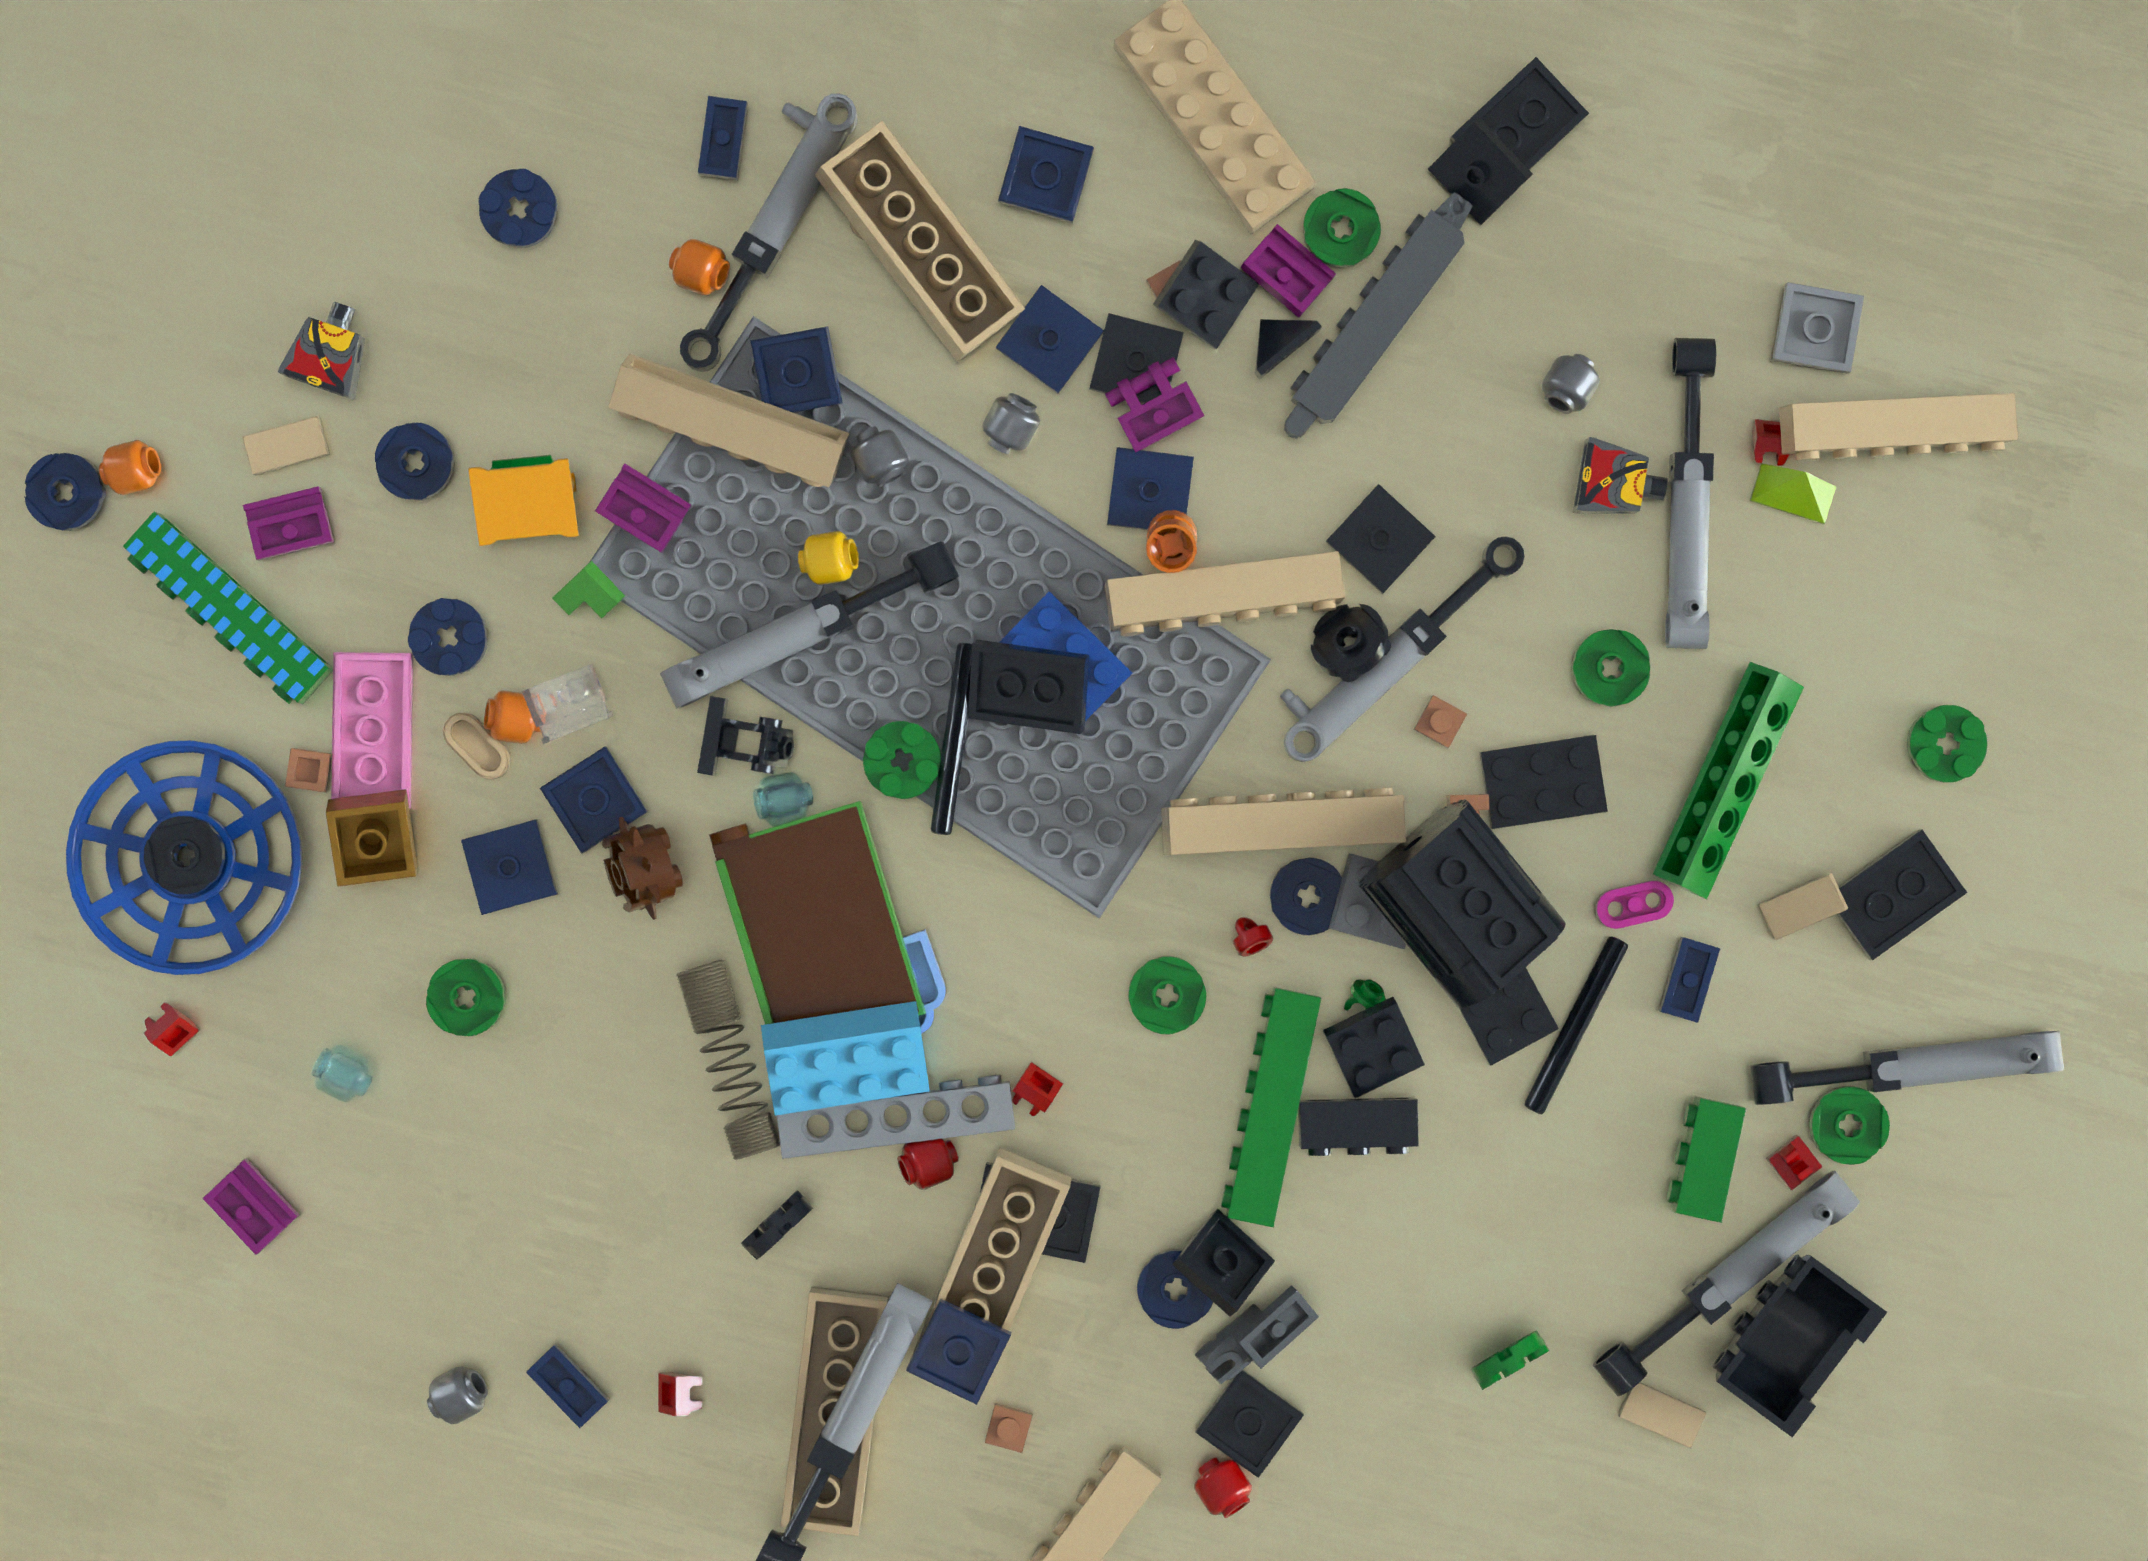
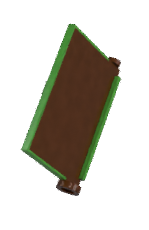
M861 801L749 834L746 823L709 834L716 858L717 870L765 1024L916 1001L919 1016L926 1013Z

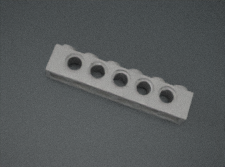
M1001 1075L979 1077L978 1085L964 1087L962 1080L939 1082L940 1090L777 1115L782 1159L1014 1130L1015 1120L1010 1081L1002 1082ZM976 1095L983 1100L985 1109L979 1116L971 1117L964 1113L962 1101L967 1096ZM937 1100L945 1106L946 1114L943 1119L934 1122L925 1117L923 1107L928 1101ZM899 1105L905 1109L907 1120L903 1125L892 1126L886 1121L885 1110L889 1106ZM860 1110L867 1115L868 1125L864 1130L854 1131L848 1127L846 1117L850 1111ZM813 1115L824 1116L829 1122L828 1133L823 1136L813 1135L808 1129L809 1118Z

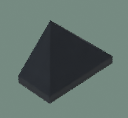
M1260 319L1255 375L1261 379L1317 334L1322 328L1319 322L1314 320Z

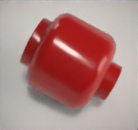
M943 1139L904 1144L902 1155L898 1156L897 1160L905 1182L909 1186L914 1184L918 1189L926 1190L952 1178L954 1174L953 1164L958 1162V1155L950 1140L944 1142Z
M1215 1457L1197 1470L1201 1476L1196 1480L1194 1490L1211 1515L1222 1514L1224 1518H1228L1250 1502L1248 1495L1252 1490V1485L1234 1460L1219 1462L1217 1457Z

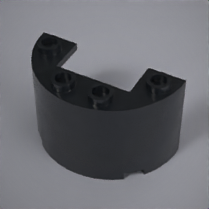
M1798 1254L1791 1259L1784 1273L1774 1283L1768 1280L1760 1288L1755 1297L1759 1302L1750 1314L1744 1311L1738 1317L1732 1327V1330L1736 1332L1728 1348L1720 1353L1713 1364V1368L1717 1370L1716 1382L1792 1438L1816 1407L1811 1399L1854 1342L1858 1339L1865 1343L1887 1314V1311L1811 1255L1800 1257Z

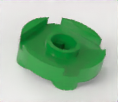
M1342 188L1322 194L1311 203L1304 217V243L1311 253L1326 265L1338 268L1354 267L1371 255L1380 239L1381 224L1375 206L1368 197L1353 189ZM1342 218H1346L1349 220L1348 227L1353 232L1350 236L1344 234L1342 238H1338L1334 235L1335 229L1331 227V223L1333 221L1340 222Z
M1609 629L1595 632L1582 641L1575 652L1571 671L1575 684L1584 697L1595 704L1613 707L1635 700L1645 690L1650 678V658L1645 645L1635 635L1627 631ZM1605 658L1609 661L1617 658L1621 662L1618 666V670L1621 672L1619 677L1616 678L1613 675L1605 677L1602 672L1605 667L1602 662Z
M1942 705L1926 711L1912 724L1907 738V750L1915 766L1926 778L1942 783L1957 782L1972 776L1982 765L1987 752V735L1984 731L1983 722L1969 710L1956 705ZM1947 733H1951L1953 740L1957 742V748L1951 749L1949 755L1943 754V747L1937 746L1938 738H1945Z
M905 721L891 722L876 730L866 743L863 756L864 771L873 787L886 796L899 799L913 798L926 792L937 778L941 762V752L932 734L918 724ZM898 749H902L905 754L911 753L914 760L908 763L909 769L903 772L900 766L893 767L891 764V760L896 758L895 751Z
M1163 956L1147 961L1136 971L1130 982L1128 999L1134 1016L1145 1028L1155 1033L1167 1035L1186 1030L1200 1018L1206 1004V989L1202 977L1190 963L1177 957ZM1166 984H1171L1174 986L1173 992L1179 995L1177 1002L1170 1001L1168 1007L1162 1006L1161 998L1156 996L1157 989H1165Z
M457 959L444 964L433 974L427 989L426 1007L431 1019L443 1031L457 1036H474L487 1031L498 1021L506 1005L505 989L501 978L492 967L476 959ZM460 987H463L466 991L474 990L476 996L472 999L474 1005L471 1008L466 1004L459 1006L455 1000L460 996L457 991Z
M1842 1086L1834 1088L1819 1097L1817 1104L1811 1112L1809 1127L1811 1137L1818 1151L1835 1162L1855 1165L1866 1162L1879 1149H1882L1889 1136L1890 1121L1884 1106L1869 1091L1855 1086ZM1848 1114H1852L1853 1120L1860 1123L1859 1129L1852 1131V1136H1845V1130L1839 1128L1840 1121H1844Z
M1536 1330L1471 1368L1483 1390L1502 1379L1499 1372H1502L1506 1378L1525 1367L1527 1363L1524 1359L1525 1357L1531 1362L1550 1350Z

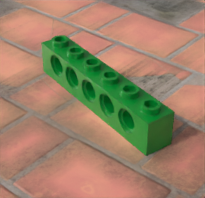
M1753 662L1749 663L1653 875L1704 899L1708 898L1804 689L1802 685L1778 671Z

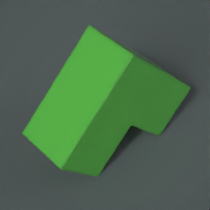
M591 561L552 599L568 615L585 601L602 619L625 595Z

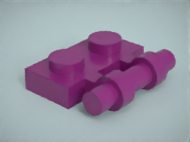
M1174 357L1161 364L1157 361L1149 365L1148 371L1131 380L1125 378L1117 382L1118 387L1105 393L1111 407L1126 400L1131 411L1117 419L1135 453L1205 416L1187 381L1172 388L1168 381V377L1181 371ZM1157 384L1162 394L1141 405L1136 394Z

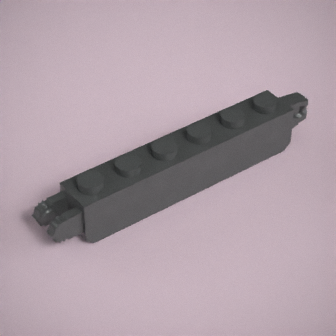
M1454 192L1436 211L1431 209L1426 217L1420 214L1417 215L1405 232L1411 238L1402 249L1395 245L1382 264L1388 268L1380 280L1372 276L1359 294L1365 299L1357 311L1350 307L1336 325L1342 330L1334 342L1328 339L1324 341L1313 356V358L1319 361L1310 374L1303 370L1290 389L1295 392V395L1291 402L1296 407L1285 421V428L1283 429L1288 437L1301 438V435L1306 433L1315 419L1321 424L1332 423L1462 248L1464 237L1460 229L1472 205L1460 195Z

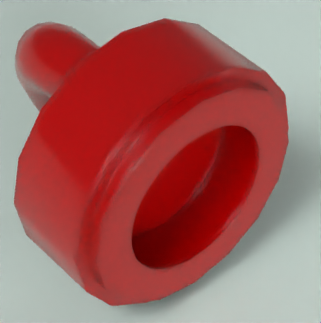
M1241 917L1236 920L1235 929L1238 936L1233 940V945L1238 955L1243 957L1254 955L1272 943L1273 936L1267 925L1258 926L1247 917Z

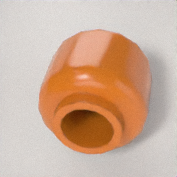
M690 239L681 248L677 247L674 249L669 260V268L673 270V280L677 286L701 295H709L715 290H720L725 285L730 271V263L726 260V255L720 247L700 240Z
M140 440L107 448L103 455V462L99 465V474L103 483L109 485L115 493L120 495H127L153 487L157 476L161 473V463L157 452L153 447H148L146 443Z
M503 690L499 691L494 699L489 698L487 700L484 714V729L490 730L494 740L525 744L531 739L533 731L540 732L543 721V709L536 708V701L531 694Z

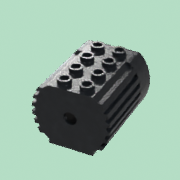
M1466 799L1459 800L1456 803L1453 802L1448 807L1445 806L1424 821L1406 837V842L1399 843L1359 881V887L1453 1003L1461 1009L1473 1006L1493 995L1498 989H1502L1555 942L1566 925L1563 918Z

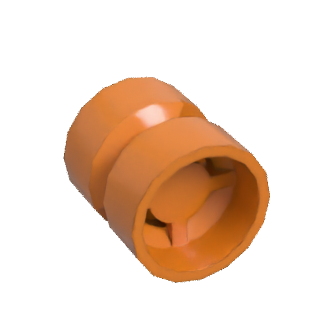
M1177 510L1164 511L1157 514L1149 524L1146 540L1147 556L1151 564L1158 570L1167 573L1180 572L1188 568L1194 561L1197 553V529L1193 520L1183 512Z

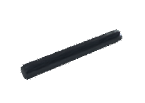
M959 643L956 650L931 823V832L934 834L950 835L953 827L968 723L972 644Z
M1612 936L1607 939L1525 1101L1526 1108L1537 1114L1545 1112L1628 949L1626 942Z

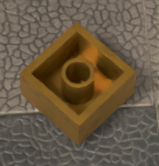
M406 789L328 799L326 818L337 887L416 877L417 857Z

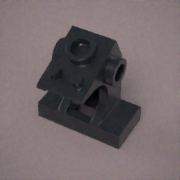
M710 696L697 773L715 776L719 757L751 762V770L774 774L775 767L787 769L788 760L793 755L794 741L792 739L793 730L782 728L783 720L760 717L759 724L726 719L728 699ZM739 729L762 733L758 756L735 752Z

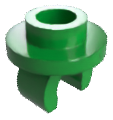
M1356 980L1351 986V994L1345 1002L1344 1009L1348 1011L1355 1003L1363 1005L1365 1009L1373 1007L1386 1000L1384 990L1375 981Z

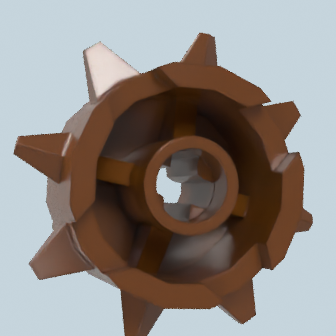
M620 817V833L606 837L602 842V846L605 849L609 848L610 858L603 860L608 880L615 897L623 895L627 903L623 904L625 911L632 912L646 908L651 918L655 920L657 919L656 903L658 904L673 898L676 888L683 886L681 872L676 864H671L667 852L671 848L669 836L664 827L655 829L650 824L637 828L633 826L630 829L624 818Z

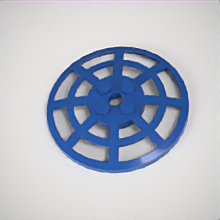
M191 740L167 741L146 746L124 756L107 768L89 787L79 803L69 828L66 847L67 877L71 894L81 917L94 935L112 952L130 963L154 972L173 975L202 974L223 969L245 959L263 946L279 929L292 907L299 888L303 865L302 841L297 820L287 798L275 781L257 764L235 751L216 744ZM193 752L205 754L200 777L177 776L160 780L153 784L140 764L151 758L171 753ZM220 758L232 762L250 773L267 789L273 798L253 809L238 792L225 784L217 782ZM127 772L139 792L121 809L113 822L111 830L87 824L91 812L102 794L117 778ZM178 788H198L193 811L172 813L162 798L161 793ZM213 793L230 801L244 816L226 827L215 818L209 816ZM144 803H147L158 821L151 826L144 838L123 833L133 814ZM280 811L286 822L291 842L292 865L290 876L268 870L270 863L269 844L262 823ZM192 816L207 821L222 838L225 847V863L221 876L203 891L194 894H174L156 883L146 870L144 863V847L146 842L156 830L155 828L169 818ZM250 830L254 833L257 845V867L236 862L233 840ZM83 839L107 845L105 852L106 871L113 892L94 903L91 902L87 894L82 874L81 850ZM185 843L180 845L181 849L187 846ZM119 848L140 853L139 860L143 875L125 886L119 869ZM174 853L176 861H178V853ZM231 877L253 882L244 900L230 913L219 893L227 886ZM264 886L285 891L282 903L271 921L255 938L245 943L236 923L252 909L261 895ZM152 889L157 895L168 900L169 903L163 922L146 914L136 905L133 899ZM205 901L216 922L199 927H178L185 904H197ZM122 906L125 912L137 923L159 934L152 957L140 953L121 941L107 928L100 917ZM222 932L232 951L222 957L203 962L178 963L168 961L175 938L199 939Z

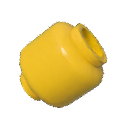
M841 531L811 535L806 539L804 549L798 552V564L803 574L807 573L811 581L817 585L845 581L851 577L853 570L858 568L859 558L856 544L853 539H848Z

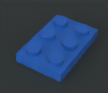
M1050 591L999 642L1089 655L1085 721L1133 674Z

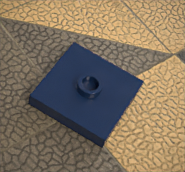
M1019 126L998 202L1073 223L1094 147Z
M1041 285L1025 306V310L1019 314L1000 340L996 349L1059 394L1101 337L1104 330Z
M828 326L750 340L762 402L790 412L843 403Z
M1117 447L1107 525L1148 530L1152 519L1164 511L1177 510L1187 515L1194 457L1144 450L1135 453L1134 449Z
M607 746L540 788L581 854L602 842L604 838L620 830V817H623L629 825L648 812Z
M538 819L461 840L481 915L558 894Z
M940 1298L906 1371L977 1405L1012 1332Z

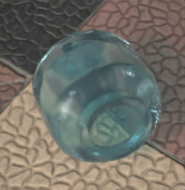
M786 772L762 778L758 788L753 790V800L759 819H765L771 826H779L805 818L807 806L813 805V794L808 782L802 783V780L796 773Z
M335 1045L331 1049L324 1048L311 1072V1075L315 1077V1087L341 1102L350 1101L356 1094L362 1097L373 1076L367 1074L369 1070L368 1059L343 1045Z

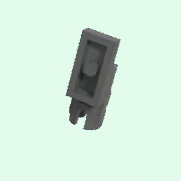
M1291 1285L1263 1311L1255 1304H1252L1231 1324L1217 1333L1216 1340L1208 1341L1195 1354V1357L1205 1365V1369L1219 1384H1222L1226 1380L1234 1378L1252 1361L1262 1369L1319 1316L1298 1290Z

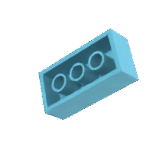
M916 1001L761 1025L764 1055L775 1116L930 1091Z

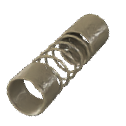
M721 959L677 973L676 976L678 977L677 980H679V987L682 988L680 991L683 992V999H685V1006H687L686 1010L690 1014L689 1017L691 1018L690 1021L692 1022L691 1025H693L694 1033L702 1034L739 1028L703 1046L699 1050L701 1053L744 1048L707 1067L705 1071L709 1073L751 1067L715 1085L711 1089L714 1092L757 1086L753 1090L720 1105L717 1109L719 1111H728L752 1106H763L727 1124L723 1128L725 1129L726 1137H728L729 1148L733 1152V1159L738 1160L776 1148L780 1145V1142H778L780 1139L777 1138L778 1135H776L775 1124L771 1120V1113L767 1112L757 1115L768 1107V1103L753 1102L729 1106L760 1090L762 1087L761 1083H745L722 1087L752 1072L756 1068V1064L744 1063L715 1068L749 1050L750 1045L736 1044L708 1049L733 1037L744 1029V1026L739 1024L718 1027L741 1018L735 997H733V990H731L730 979H728L727 971H725L724 960Z

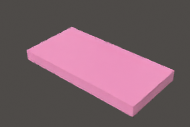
M333 652L331 799L406 789L409 809H411L412 653Z

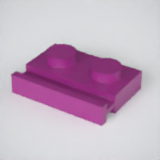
M1278 224L1240 267V269L1298 318L1336 275L1333 270Z
M624 463L620 473L612 482L595 512L663 553L692 505Z
M317 486L243 505L256 560L260 561L334 542L326 506L321 494V487Z
M247 1158L240 1162L233 1171L202 1198L255 1255L259 1254L299 1216L295 1209Z

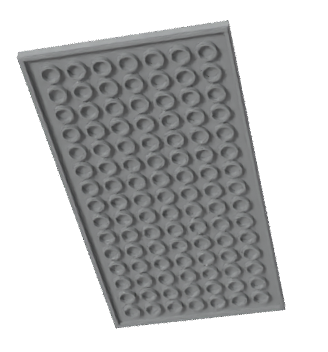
M753 316L710 380V383L762 401L750 340L781 334ZM837 372L842 404L793 412L850 433L837 474L830 487L808 485L799 476L788 472L783 474L772 472L763 463L752 459H736L730 456L727 450L716 446L705 447L698 445L691 440V437L676 432L646 476L692 505L667 547L661 553L614 524L590 562L593 561L625 595L621 600L623 603L700 654L812 603L811 601L834 590L838 591L841 600L844 601L912 569L908 560L910 555L937 542H944L959 574L958 578L926 593L923 592L920 583L914 584L850 614L849 617L854 625L853 628L832 638L820 641L739 679L861 761H863L866 743L874 732L880 727L896 721L920 725L932 734L942 753L957 645L959 643L972 644L976 640L999 643L1049 591L1133 673L1085 721V730L1081 734L968 719L953 822L1100 918L1162 825L1161 808L1171 807L1170 800L1180 798L1271 659L1219 624L1198 627L1197 621L1182 623V629L1166 632L1159 631V626L1145 627L1143 634L1134 636H1121L1120 631L1111 632L1104 588L1108 579L1143 575L1142 573L839 372ZM874 426H877L879 432L883 430L894 431L908 456V463L903 468L906 473L882 487H878L877 483H866L851 457V450L859 443L856 436ZM841 531L848 539H853L856 544L859 558L858 568L853 570L851 577L845 581L817 585L811 581L807 573L803 574L798 564V552L804 549L805 541L811 535ZM898 749L895 751L896 758L891 760V764L893 767L900 766L904 772L909 769L908 763L914 760L911 753L905 754L902 749ZM938 776L926 792L916 796L932 808H934Z

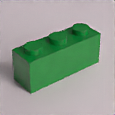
M1695 1096L1693 1104H1687L1683 1118V1126L1688 1127L1685 1142H1679L1675 1155V1164L1680 1165L1677 1180L1671 1179L1667 1192V1202L1672 1203L1670 1210L1678 1214L1722 1223L1746 1108Z

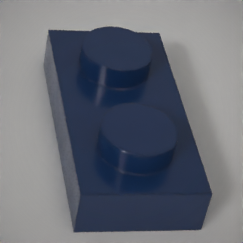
M708 96L698 167L699 175L732 180L738 179L747 101Z
M1680 938L1660 1005V1012L1696 1023L1699 1022L1720 948L1688 938Z
M554 1344L526 1371L533 1381L579 1428L609 1401L606 1395L557 1344Z

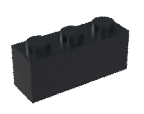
M1415 1097L1300 1100L1298 1108L1299 1147L1301 1149H1308V1156L1332 1155L1331 1148H1347V1155L1371 1154L1370 1147H1386V1154H1408L1409 1147L1419 1146L1418 1099Z

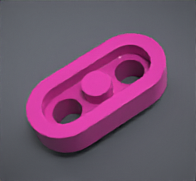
M1646 881L1604 892L1596 902L1595 913L1598 920L1604 926L1614 929L1624 928L1665 917L1673 907L1674 897L1666 884L1659 881ZM1652 892L1659 897V903L1653 908L1646 904V896ZM1614 901L1621 905V912L1615 917L1611 916L1608 912L1609 904Z

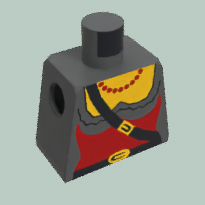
M333 302L326 323L308 317L281 363L278 373L354 400L365 344L364 337L348 331L355 309Z
M1589 437L1584 442L1573 513L1635 514L1640 511L1642 497L1664 501L1668 478L1647 475L1649 457L1597 438Z

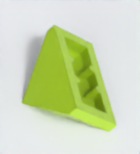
M1762 463L1750 501L1825 524L1836 486L1804 471Z

